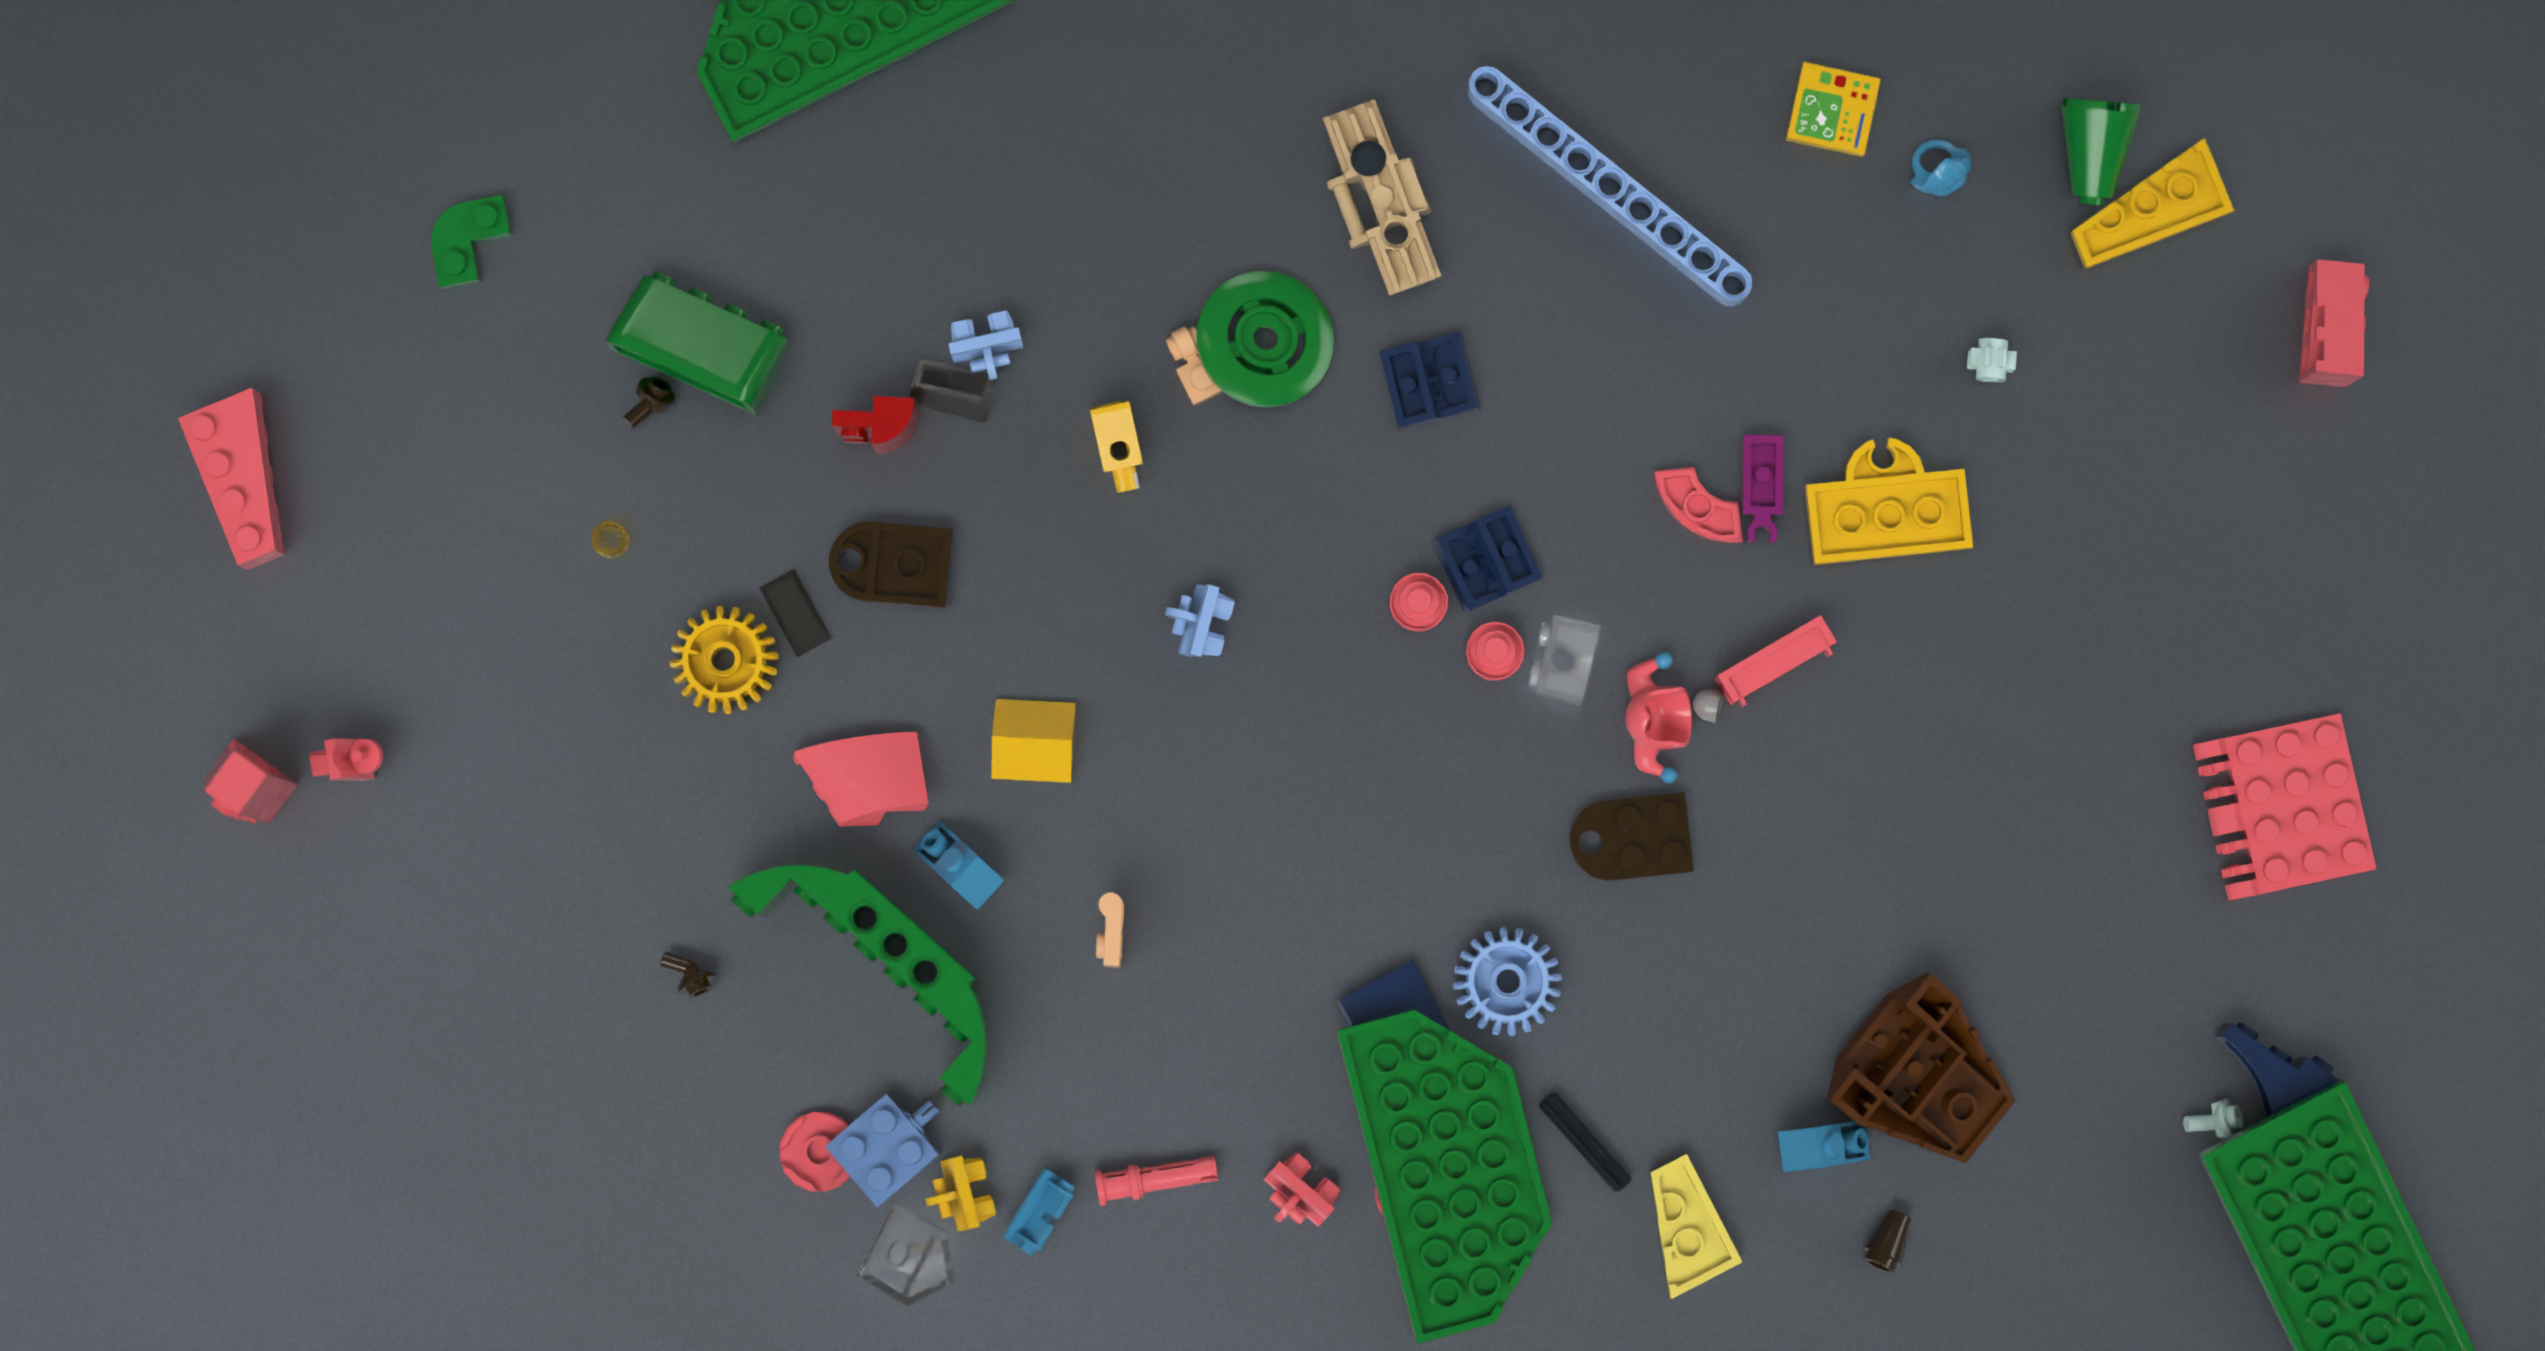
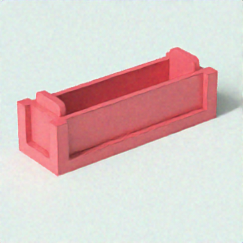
M1820 615L1720 673L1714 680L1721 692H1724V697L1729 705L1738 701L1739 705L1743 708L1747 705L1744 699L1747 695L1821 652H1824L1827 658L1833 655L1830 647L1836 644L1837 641Z

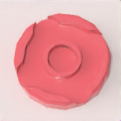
M811 1112L798 1117L786 1128L780 1141V1160L784 1173L795 1185L808 1191H829L843 1185L850 1178V1175L825 1147L849 1126L846 1120L830 1112Z

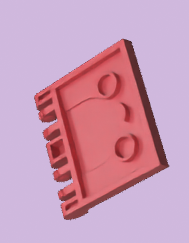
M2341 713L2192 745L2196 761L2225 755L2226 759L2224 762L2197 767L2199 776H2213L2227 770L2230 776L2232 786H2217L2203 792L2205 800L2234 795L2236 802L2207 809L2213 837L2242 831L2244 837L2243 840L2215 845L2217 854L2235 853L2239 849L2246 848L2249 864L2241 866L2236 864L2222 869V877L2228 878L2252 872V880L2224 885L2228 901L2377 869Z

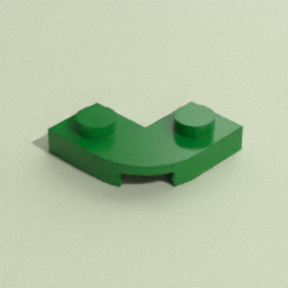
M503 195L456 204L444 211L437 219L431 234V249L438 286L441 290L480 282L473 243L512 236L505 197Z

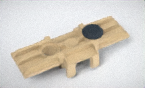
M1375 99L1324 117V125L1343 175L1329 180L1326 184L1329 191H1334L1351 236L1349 241L1351 249L1370 245L1389 296L1440 278L1441 273L1420 215L1424 216L1431 213V208L1428 200L1423 195L1412 159L1398 160ZM1360 182L1364 192H1367L1376 216L1377 227L1365 231L1348 186ZM1402 225L1407 231V239L1399 245L1389 243L1385 238L1384 232L1391 227Z

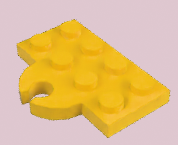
M1888 438L1886 441V448L1893 457L1892 465L1889 468H1878L1872 462V452L1876 447L1872 439L1865 442L1851 455L1845 467L1844 481L1805 486L1813 565L1974 548L1965 469L1925 473L1920 457L1911 446L1898 439Z

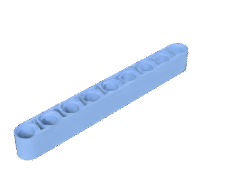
M1484 66L1472 73L1467 94L1475 107L1719 303L1733 307L1746 299L1752 288V278L1743 266L1499 70ZM1488 79L1496 85L1497 91L1493 95L1483 96L1477 92L1475 84L1479 80ZM1512 104H1520L1526 109L1527 117L1520 121H1514L1507 115L1506 108ZM1545 128L1551 129L1557 134L1558 142L1551 146L1543 145L1537 138V132ZM1580 153L1588 159L1589 166L1581 171L1575 170L1569 165L1568 157L1571 154ZM1604 178L1614 179L1619 185V192L1615 195L1602 193L1598 185L1599 181ZM1634 203H1643L1649 208L1650 217L1645 220H1637L1633 218L1629 208ZM1667 227L1676 229L1680 233L1681 242L1676 245L1666 244L1661 238V230ZM1697 252H1704L1711 258L1712 267L1707 270L1697 269L1692 263V255ZM1727 277L1737 278L1742 283V293L1738 295L1727 293L1722 285L1723 280Z

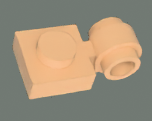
M1183 326L1171 332V337L1166 339L1165 342L1175 361L1182 358L1183 361L1187 362L1186 365L1176 369V373L1193 407L1222 393L1223 391L1209 378L1197 356L1195 327L1192 326L1187 329Z

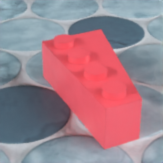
M249 388L178 418L236 563L246 570L284 555L278 508L275 503L273 489V472L269 461L267 429L264 425L262 411V394L254 388Z
M233 738L206 775L204 791L214 797L210 804L230 818L232 816L238 820L241 818L253 824L257 820L270 823L298 784Z

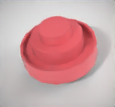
M1412 573L1402 577L1394 585L1389 597V609L1394 620L1402 628L1412 632H1425L1435 628L1443 620L1448 608V596L1444 586L1435 577L1426 573Z
M1490 622L1482 624L1472 632L1466 644L1465 655L1469 667L1476 675L1485 680L1500 681L1509 678L1517 672L1523 662L1525 648L1521 636L1514 628L1505 623Z

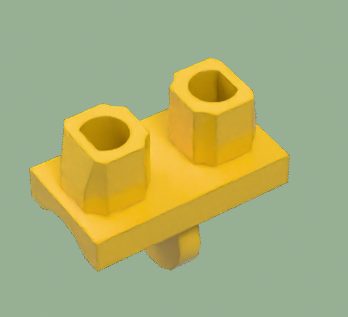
M962 1156L940 1161L944 1177L932 1180L936 1196L925 1198L927 1206L938 1204L942 1219L954 1216L957 1232L980 1227L979 1222L996 1215L991 1195L973 1198L969 1184L986 1179V1170L982 1158L963 1159Z

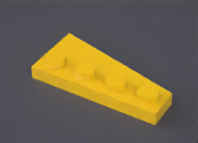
M2203 138L2156 173L2136 185L2129 192L2075 228L2070 234L2084 269H2088L2231 214L2234 209L2207 142Z

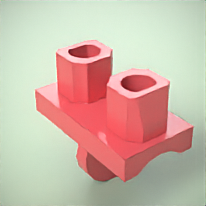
M333 738L324 740L325 750L309 754L313 776L329 775L330 780L365 781L374 779V772L381 766L383 761L382 748L372 739Z
M1299 1153L1293 1154L1283 1163L1279 1161L1263 1179L1276 1190L1269 1198L1280 1208L1274 1219L1281 1223L1288 1215L1300 1225L1307 1217L1316 1226H1320L1335 1209L1332 1205L1340 1192V1188L1324 1177L1314 1189L1310 1188L1301 1179L1311 1168V1165Z

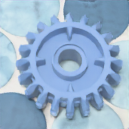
M1502 927L1499 929L1500 940L1494 941L1492 933L1486 931L1483 934L1487 943L1486 946L1482 947L1479 941L1473 939L1470 945L1477 953L1472 956L1468 952L1462 951L1460 954L1464 961L1469 962L1468 968L1462 966L1454 968L1456 974L1465 975V982L1453 983V988L1456 990L1466 988L1467 992L1466 996L1459 997L1456 1000L1457 1004L1463 1005L1469 1001L1471 1002L1473 1007L1465 1013L1467 1019H1470L1479 1012L1482 1017L1478 1021L1477 1027L1480 1029L1486 1026L1488 1020L1494 1021L1492 1027V1034L1494 1035L1500 1033L1502 1023L1507 1024L1509 1036L1516 1034L1515 1023L1520 1022L1524 1032L1531 1031V1025L1528 1018L1532 1016L1538 1024H1542L1545 1022V1019L1538 1010L1542 1007L1546 1011L1553 1012L1555 1009L1552 1003L1545 1001L1547 995L1560 997L1561 991L1549 988L1550 982L1561 981L1562 975L1557 973L1549 975L1548 968L1556 966L1558 960L1556 958L1546 962L1541 956L1550 950L1547 944L1538 951L1532 948L1538 939V936L1532 934L1525 944L1521 942L1523 936L1522 929L1517 928L1514 932L1513 940H1509L1506 927ZM1503 970H1510L1518 977V987L1512 993H1504L1497 987L1496 978Z

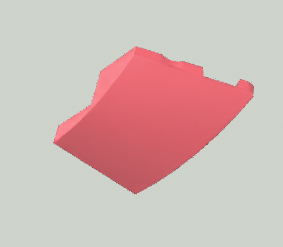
M897 732L852 737L806 747L793 753V761L796 765L800 764L813 782V790L828 805L829 812L839 827L878 826L885 812L925 811L929 804L917 732Z

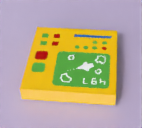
M1803 62L1786 141L1863 157L1881 79Z

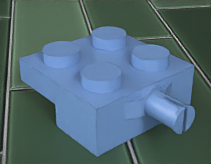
M886 1093L825 1146L877 1208L941 1155L926 1138L922 1128L935 1115L940 1113L938 1108L934 1107L923 1116L934 1105L930 1099L911 1115L902 1110L889 1093Z

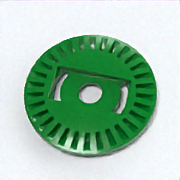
M1253 271L1231 278L1212 293L1199 316L1196 330V345L1199 359L1205 372L1212 382L1225 394L1251 406L1278 407L1301 399L1318 385L1332 359L1334 334L1326 308L1306 285L1278 272ZM1240 310L1245 314L1235 327L1234 341L1228 343L1230 320ZM1266 327L1273 330L1277 336L1276 346L1270 350L1259 348L1254 342V333L1257 329ZM1299 335L1304 337L1303 351L1298 362L1289 369L1286 362H1288L1296 350Z

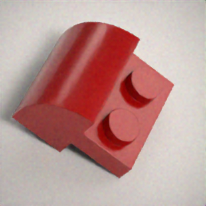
M874 396L873 412L832 410V427L837 436L844 438L845 443L868 444V438H871V445L876 454H885L899 449L912 437L918 423L919 408L914 398Z

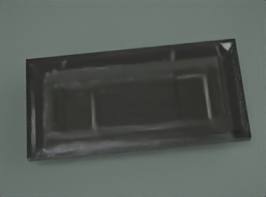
M795 569L759 588L797 658L832 639Z

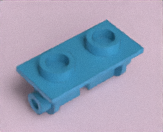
M1044 1168L1002 1237L1019 1246L1020 1249L1031 1256H1034L1037 1250L1041 1251L1043 1249V1244L1054 1228L1053 1225L1048 1223L1053 1216L1059 1220L1070 1200L1074 1198V1195L1071 1193L1075 1186Z

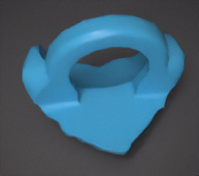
M1941 139L1922 143L1912 156V169L1915 175L1910 180V183L1917 190L1925 194L1936 196L1951 194L1953 191L1961 188L1966 182L1967 173L1970 171L1972 163L1968 150L1956 148L1951 143ZM1931 148L1945 149L1951 158L1943 160L1932 173L1926 171L1921 166L1920 159L1927 150Z

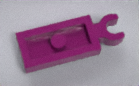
M1784 435L1742 436L1741 516H1753V522L1746 531L1748 543L1755 542V530L1758 528H1764L1768 531L1769 544H1774L1777 540L1778 531L1775 524L1771 521V516L1783 515Z

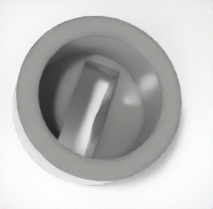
M1713 689L1699 692L1693 700L1695 713L1705 721L1716 723L1721 711L1724 692Z

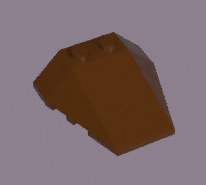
M1929 972L1884 997L1836 1057L1827 1098L1854 1122L1963 1163L1969 1160L2015 1102L1994 1061L1988 1057L1983 1048L1978 1032L1967 1019L1961 1001Z

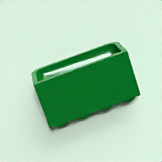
M654 271L652 277L643 275L611 327L605 340L608 346L619 354L757 415L790 344L782 336L784 329L765 320H762L761 325L755 324L746 319L747 312L730 304H726L724 309L710 303L711 296L697 289L690 288L688 293L674 287L675 280Z

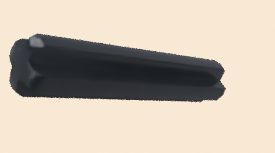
M1550 1093L1539 1104L1540 1109L1613 1191L1619 1192L1630 1183L1631 1176L1556 1093Z

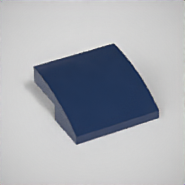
M1454 332L1422 342L1414 341L1379 351L1398 428L1424 424L1481 409L1462 332Z
M1510 506L1479 518L1469 525L1432 541L1465 614L1543 578Z
M1412 960L1336 1001L1350 1026L1414 1009L1450 1030Z

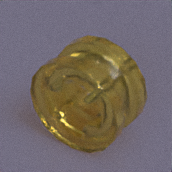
M607 521L597 525L593 530L591 543L594 550L602 557L613 559L625 553L629 545V536L626 530L618 523ZM608 531L611 534L619 532L621 538L616 539V541L620 544L616 549L613 550L609 546L604 549L601 548L600 542L604 541L601 537L603 532Z

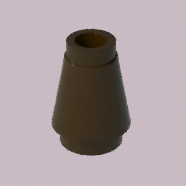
M1889 1210L1887 1216L1864 1248L1867 1252L1864 1261L1879 1270L1894 1273L1896 1266L1902 1265L1909 1225L1912 1219L1901 1212Z

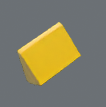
M996 699L992 729L991 779L1071 783L1076 703Z

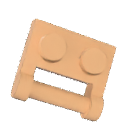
M1110 892L1102 895L1098 903L1101 913L1106 917L1105 933H1097L1096 957L1104 959L1103 965L1105 967L1121 968L1124 903L1120 896Z

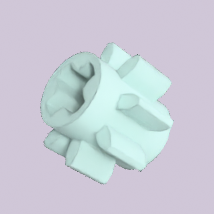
M1978 339V348L1971 347L1968 350L1967 369L1976 370V380L2004 382L2006 381V372L2013 373V370H2016L2017 351H2008V341L2004 339Z

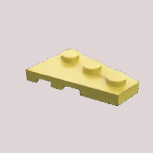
M1687 1154L1651 1171L1650 1177L1669 1297L1673 1299L1742 1263V1260Z

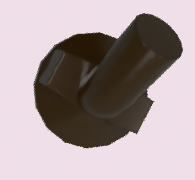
M659 377L640 379L636 393L642 401L625 414L623 420L631 429H634L653 411L657 413L666 412L675 399L670 384Z
M665 952L661 959V967L684 974L678 987L679 994H689L690 998H695L712 989L711 983L716 979L713 972L698 968L695 962L669 952Z

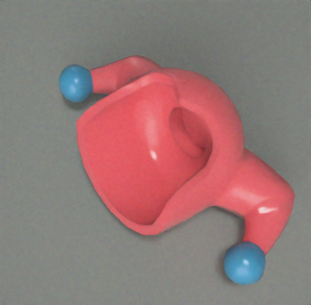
M1661 652L1655 659L1637 664L1628 670L1626 680L1631 700L1626 708L1625 724L1630 736L1634 740V761L1638 770L1659 776L1664 782L1670 784L1676 780L1677 771L1670 766L1663 767L1656 761V756L1660 750L1682 748L1688 745L1692 733L1693 716L1690 698L1685 688L1681 686H1656L1651 680V675L1658 668L1666 669L1673 663L1670 653Z

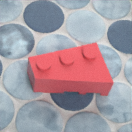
M2317 259L2308 266L2299 383L2347 387L2364 376V333L2366 328L2364 299L2367 298L2369 291V276H2365V264Z

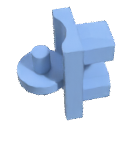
M1006 310L987 316L991 334L976 337L972 319L951 323L952 342L948 344L954 364L972 360L969 361L972 373L987 369L990 380L998 379L995 367L1010 364L1009 355L1004 352L1023 348L1019 328L1014 327V323Z
M1196 584L1193 597L1181 595L1178 609L1166 607L1164 615L1175 619L1172 634L1182 636L1178 654L1188 657L1221 655L1225 641L1224 636L1208 631L1212 617L1229 620L1235 601L1218 593L1220 587L1206 584V586Z

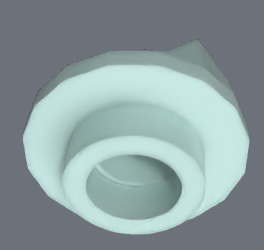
M2223 1099L2211 1104L2212 1114L2185 1116L2183 1120L2186 1132L2215 1130L2217 1137L2221 1139L2229 1138L2239 1133V1129L2243 1127L2241 1110L2238 1105H2233L2229 1099Z

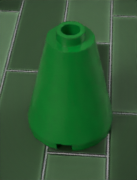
M2062 98L2061 109L2072 195L2080 196L2081 204L2104 205V198L2113 197L2141 114L2142 104Z

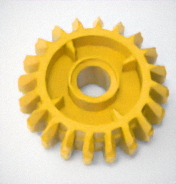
M717 606V619L713 620L706 609L702 610L701 617L705 623L699 625L696 620L689 618L687 623L694 629L692 634L688 635L683 630L677 632V636L686 641L685 646L677 644L671 646V651L676 654H682V659L670 661V667L674 669L683 668L684 671L673 677L676 684L689 682L683 688L681 694L687 698L693 693L698 692L693 702L698 708L704 704L706 699H710L708 704V711L710 713H716L719 702H723L724 712L732 714L733 701H737L739 708L745 711L748 709V704L744 697L748 695L756 703H759L762 698L754 691L758 685L767 691H770L772 688L769 682L763 680L764 674L776 676L778 673L776 668L766 666L767 661L779 659L777 652H766L765 650L776 643L775 639L772 636L760 639V636L768 629L767 626L761 623L752 629L751 626L756 618L752 613H748L742 622L739 621L741 610L737 607H733L730 618H726L724 607ZM722 650H730L735 656L733 666L726 671L717 670L714 665L716 654Z

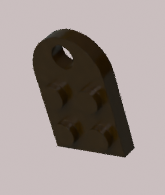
M862 522L852 525L844 530L832 545L829 555V569L832 579L845 595L859 602L946 609L953 530L951 528L879 522ZM846 550H854L861 557L859 567L851 572L843 571L838 565L839 556Z
M1685 792L1601 801L1584 809L1574 820L1569 834V848L1576 865L1590 877L1602 881L1694 872ZM1591 831L1599 836L1601 846L1597 853L1589 855L1580 850L1578 839L1582 833Z

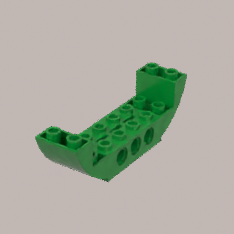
M808 865L779 866L752 873L728 887L735 894L731 901L746 915L751 917L755 914L766 917L795 884L798 886L793 891L810 907L815 908L820 904L828 912L823 918L834 929L843 935L850 931L858 939L853 945L865 957L873 962L877 958L881 959L888 966L883 971L885 975L900 988L904 989L907 985L912 987L918 993L913 1000L930 1015L934 1016L937 1011L948 1020L943 1027L957 1040L964 1042L968 1038L971 1041L939 1079L945 1083L941 1091L956 1105L961 1106L964 1102L968 1105H974L985 1079L989 1056L988 1028L984 1010L973 986L978 979L861 873L853 869L847 875L829 868ZM873 908L877 915V921L872 928L863 930L859 926V915L863 910ZM903 935L907 942V949L901 956L893 957L889 953L888 943L894 936ZM925 962H933L937 968V976L929 984L921 983L918 978V969Z

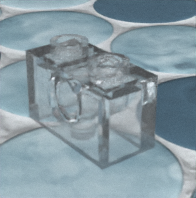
M1557 615L1551 618L1550 624H1542L1538 646L1545 648L1541 663L1533 662L1528 683L1535 686L1533 696L1579 707L1582 705L1601 626ZM1557 650H1567L1572 654L1574 664L1571 669L1563 671L1554 666L1552 655Z

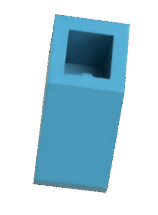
M940 820L912 849L977 910L1005 881Z
M1854 1121L1778 1132L1783 1172L1824 1168L1871 1159L1866 1126Z

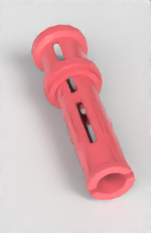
M1214 1155L1144 1168L1129 1164L1127 1169L1102 1173L1101 1170H1094L1100 1206H1106L1107 1201L1131 1197L1134 1201L1140 1200V1197H1143V1193L1218 1181Z

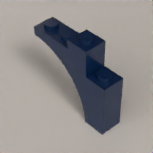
M2239 1022L2236 1026L2232 1023L2224 1024L2216 1035V1038L2224 1043L2240 1059L2250 1073L2261 1096L2266 1118L2339 1081L2338 1078L2332 1075L2334 1068L2315 1055L2312 1059L2299 1057L2296 1063L2291 1066L2289 1063L2292 1058L2287 1053L2274 1045L2270 1049L2264 1047L2256 1041L2259 1034L2242 1022Z

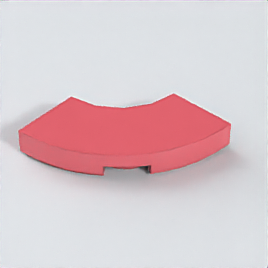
M1694 467L1654 471L1658 493L1668 511L1681 525L1691 532L1712 541L1722 543L1743 542L1738 502L1722 501L1709 494L1698 481Z

